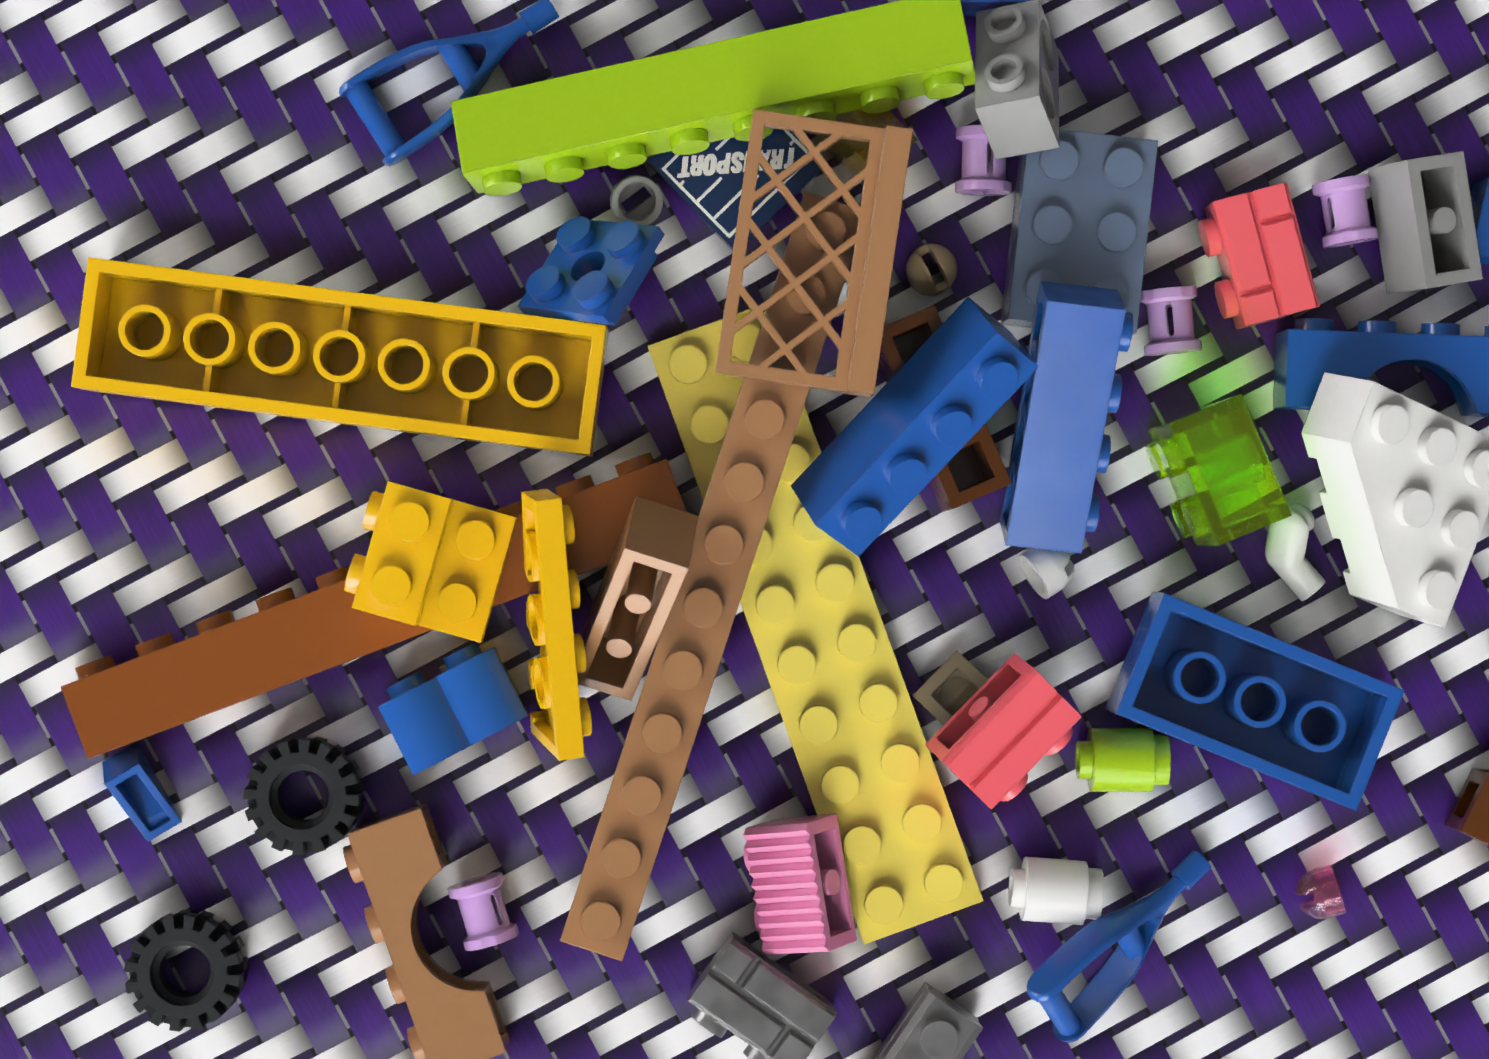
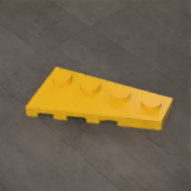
M548 489L521 492L524 570L529 582L538 581V593L529 594L526 602V624L534 645L540 646V657L528 660L529 685L531 689H535L538 704L542 711L530 712L531 733L559 761L585 757L583 737L591 735L592 720L588 701L585 697L579 698L577 673H583L586 670V653L582 636L579 633L574 634L571 609L580 607L578 577L574 569L568 570L566 544H573L575 538L573 515L568 504L562 505V498Z

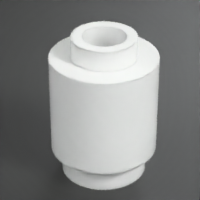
M1024 857L1021 869H1011L1008 885L1009 907L1019 908L1021 921L1083 925L1085 919L1096 920L1101 916L1104 897V876L1101 868H1088L1086 861Z

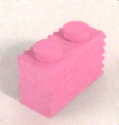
M837 814L777 818L745 828L743 836L747 842L744 846L743 855L746 868L753 878L751 887L756 891L753 898L757 903L754 910V925L760 935L759 938L764 942L761 950L766 955L829 952L857 941Z

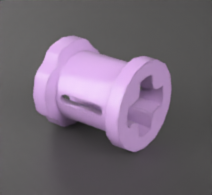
M982 125L957 127L956 139L962 141L961 179L955 182V193L971 196L1011 194L1012 183L1006 180V158L996 160Z
M1368 174L1342 177L1312 185L1313 195L1321 199L1326 235L1322 238L1323 248L1358 244L1379 238L1377 228L1372 227L1365 192V188L1371 185Z
M1178 286L1141 291L1140 302L1147 304L1150 343L1144 346L1145 356L1181 354L1202 350V340L1195 338L1192 299L1198 296L1197 286ZM1169 307H1172L1174 335L1172 336L1169 335L1167 314Z
M502 872L477 876L447 888L450 899L458 901L467 932V937L463 940L465 951L480 950L511 940L519 934L517 924L510 923L500 890V886L505 882Z

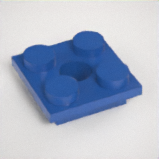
M583 216L568 220L558 230L556 236L557 244L544 265L528 278L525 286L527 292L518 305L519 309L526 315L616 326L658 257L655 250L665 234L659 226L641 225L633 221H623L621 223L588 220V218Z

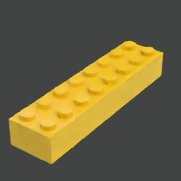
M88 257L71 387L101 393L593 457L609 330L606 325Z

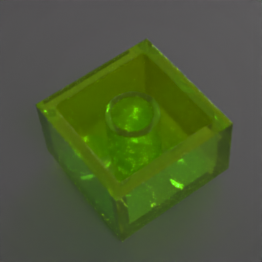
M1242 394L1217 400L1148 429L1153 439V442L1146 444L1149 460L1160 480L1166 477L1170 480L1177 497V501L1170 503L1171 512L1180 533L1185 539L1193 536L1198 546H1220L1292 516Z

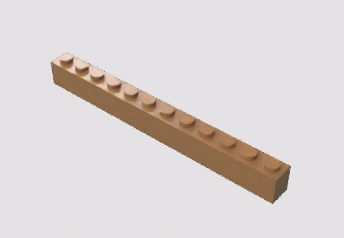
M805 191L800 206L807 212L825 199V197ZM835 201L811 219L833 250L856 234L858 219L846 204ZM803 225L790 235L783 262L795 278H797L827 255ZM854 246L839 256L848 270ZM831 262L801 286L825 316L836 308L845 280ZM780 270L771 297L789 284ZM792 291L765 312V316L786 344L817 322L795 291ZM762 324L749 364L759 365L779 350V347ZM823 328L791 350L807 373L815 374L827 337ZM785 355L770 366L796 371ZM749 378L743 379L699 514L689 569L659 636L560 939L561 942L623 961L810 387Z

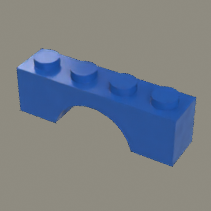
M1295 319L1294 329H1287L1275 334L1273 409L1310 410L1324 372L1367 380L1382 367L1388 364L1400 363L1420 367L1432 373L1443 382L1452 394L1461 416L1489 417V326H1484V336L1460 335V324L1423 323L1421 324V334L1397 333V322L1358 321V331H1333L1332 319Z

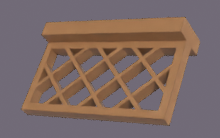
M753 110L715 374L844 392L849 395L869 398L874 395L913 129L886 125V128H878ZM765 127L793 131L808 153L777 175L761 153ZM805 133L828 136V138L815 147ZM840 139L868 142L866 168L843 184L821 153ZM814 160L836 190L805 212L783 182ZM760 165L770 181L755 191ZM864 180L859 206L849 191ZM774 188H777L798 216V219L767 240L751 218L753 204ZM842 197L858 219L857 229L854 236L833 250L811 219ZM804 225L827 256L795 278L773 247ZM749 231H751L761 246L746 257ZM854 246L851 270L849 271L839 256ZM767 253L789 284L758 306L742 285L743 271ZM832 262L847 282L848 291L846 300L824 316L801 285ZM792 291H795L817 322L786 344L764 315V312ZM741 296L751 312L736 323ZM844 312L840 338L829 322ZM756 318L779 347L778 351L759 365L730 361L734 334ZM823 328L839 350L835 376L807 373L791 350ZM785 355L796 371L770 366Z

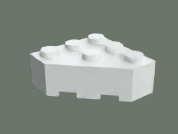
M1324 372L1303 427L1302 437L1308 457L1317 459L1325 488L1319 491L1332 537L1340 539L1349 567L1342 572L1349 595L1394 614L1445 628L1489 513V436L1377 382Z

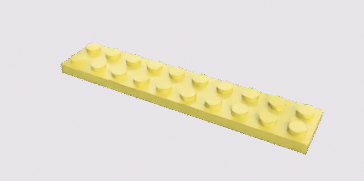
M748 309L737 313L736 323L749 314L751 310ZM757 318L734 334L730 361L749 364L761 327V323ZM723 319L648 345L703 501L744 379L742 377L715 374ZM804 406L740 603L817 815L837 814L852 912L865 945L983 902L984 900L930 751L925 746V737L860 558L813 523L791 487L796 479L821 454Z

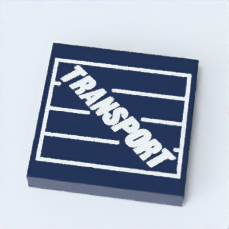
M773 129L769 136L763 138L761 153L777 175L808 153L793 131ZM733 137L710 142V146L706 150L696 154L676 155L670 151L653 155L647 161V164L733 251L749 141H739ZM812 160L783 183L795 198L822 170ZM760 165L755 191L770 181ZM774 188L753 204L751 218L761 231L788 203L778 189ZM749 231L748 243L754 238L751 231Z

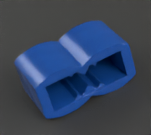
M475 642L444 658L443 661L448 671L425 682L419 671L386 688L391 700L380 705L378 708L413 776L530 715L496 647L482 652L478 643Z

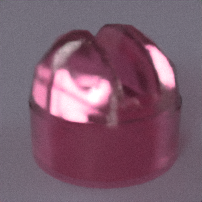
M1332 864L1305 873L1297 882L1295 895H1314V899H1310L1299 906L1300 910L1308 916L1324 919L1347 914Z

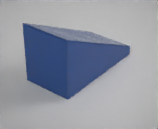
M137 742L102 762L104 785L147 842L182 822L181 816Z

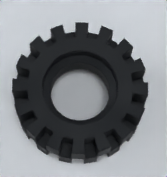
M295 737L267 750L259 757L258 763L251 767L247 778H250L249 784L243 791V800H248L249 809L245 810L248 822L253 820L258 829L254 832L262 840L266 837L273 842L272 848L278 851H283L284 849L293 851L292 855H304L307 852L313 851L318 853L340 841L357 823L356 819L362 812L365 802L362 801V792L365 791L364 779L360 780L357 770L360 768L355 759L351 761L344 754L347 750L339 744L334 746L327 742L328 739L321 737ZM295 771H311L318 774L325 781L329 791V801L326 809L320 816L307 820L299 819L292 816L284 808L281 801V787L285 779Z
M185 909L176 914L169 913L143 930L141 936L134 940L129 949L132 951L131 957L125 960L124 972H129L130 979L125 983L127 994L134 992L137 1001L133 1004L136 1010L141 1013L145 1009L152 1015L148 1020L156 1026L163 1022L170 1024L169 1030L180 1032L185 1027H191V1031L203 1028L211 1021L212 1023L216 1021L236 1002L237 996L244 989L247 980L243 977L244 971L248 969V957L242 956L241 949L245 945L240 936L237 938L233 937L229 931L233 926L226 920L219 923L213 919L215 914L204 910L198 914L193 913V909ZM178 946H192L204 953L209 961L211 973L210 979L203 990L192 994H184L174 990L167 983L163 974V963L171 949Z

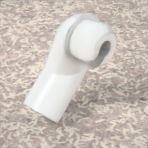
M1300 503L1288 504L1284 509L1277 511L1269 522L1265 556L1268 564L1294 594L1301 601H1304L1317 592L1326 581L1305 558L1309 531L1314 528V515L1306 506Z

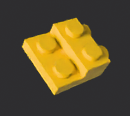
M388 481L385 493L372 492L365 511L363 528L373 531L367 555L355 554L348 570L344 591L355 594L352 608L482 643L518 518Z

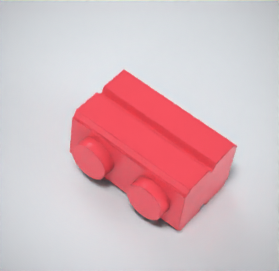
M1287 182L1220 199L1204 207L1207 219L1199 220L1198 222L1200 240L1207 257L1217 256L1223 279L1215 282L1214 285L1217 304L1224 319L1233 317L1236 330L1320 307Z
M1014 653L925 746L992 810L1000 801H1009L1023 790L1028 781L1027 773L1044 755H1053L1067 745L1073 734L1072 727L1081 718V715L1038 671Z

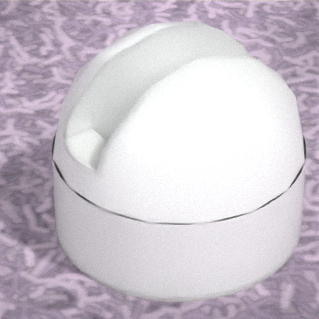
M1032 548L1019 557V563L1026 579L1032 588L1044 599H1048L1064 589L1072 579L1074 565L1070 560L1069 552Z

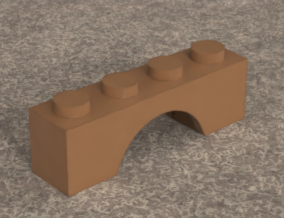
M424 803L354 828L347 834L351 845L343 847L345 862L354 883L361 881L365 883L372 905L364 908L366 922L374 942L378 944L385 941L393 963L392 966L385 968L390 991L397 1004L407 1003L414 1026L407 1028V1037L414 1058L489 1059L506 1053L510 1044V1038L490 981L468 980L446 971L429 955L420 937L418 929L420 898L428 882L448 863L428 804Z

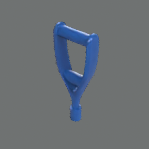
M538 0L521 11L519 19L496 29L439 38L411 45L381 59L343 83L339 88V95L341 98L347 97L385 156L382 162L386 166H393L403 161L438 137L454 123L451 107L429 127L406 142L369 86L370 82L407 62L439 52L464 91L459 99L477 96L503 55L519 38L529 31L534 34L559 18L550 0ZM481 47L486 50V57L480 68L467 48Z
M1193 850L1171 872L1173 877L1154 893L1099 917L1086 925L1065 942L1031 975L1027 982V993L1032 1000L1039 1002L1053 1023V1034L1058 1040L1067 1043L1079 1040L1127 988L1139 971L1169 907L1184 889L1190 890L1211 869L1209 862L1200 853ZM1118 942L1119 945L1103 967L1070 1003L1062 990L1093 960Z

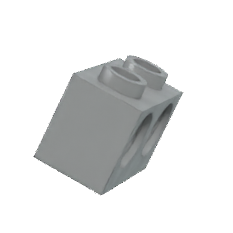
M1031 0L976 12L975 110L996 160L1059 148V53L1040 0Z

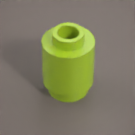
M1089 728L1087 741L1076 742L1075 768L1077 779H1087L1090 792H1152L1154 785H1168L1171 772V751L1168 735L1153 734L1151 728Z

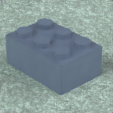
M1059 129V148L1019 155L1000 322L1002 325L1032 328L1040 281L1118 290L1126 312L1133 314L1132 335L1137 333L1158 140Z

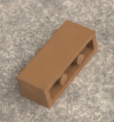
M638 496L635 497L582 628L581 636L586 653V670L583 673H577L578 685L632 701L688 572L699 516Z

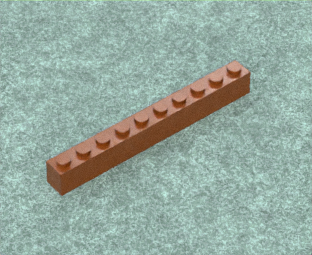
M651 452L615 465L619 476L617 478L594 485L591 475L555 488L557 495L562 498V505L568 504L570 506L574 520V543L566 544L568 570L574 569L576 574L580 575L609 564L636 496L687 512L667 459L654 463ZM522 500L495 510L496 512L517 517L518 520L493 607L538 590V581L529 582L524 570ZM348 565L316 577L319 590L295 598L292 587L255 600L259 610L258 613L235 620L232 610L196 622L195 625L199 635L175 643L171 632L135 645L139 657L117 666L112 655L76 667L75 671L79 680L61 686V690L87 759L433 629L419 625H410L352 608L355 594L344 591L350 567Z

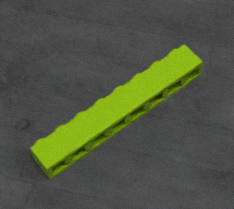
M900 0L451 101L463 176L478 194L485 193L489 196H505L518 192L522 188V184L543 179L555 183L569 182L582 177L584 170L606 165L615 169H627L643 164L647 160V156L670 151L676 155L696 154L706 150L710 146V142L733 137L739 141H749L754 109L834 121L837 114L860 109L865 113L886 112L896 108L901 100L923 95L930 99L950 98L960 94L965 89L964 86L975 84V69L960 0ZM765 127L763 138L769 136L774 128Z

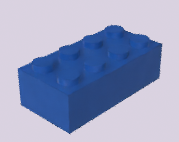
M1152 592L1105 709L1357 811L1405 690L1168 594Z

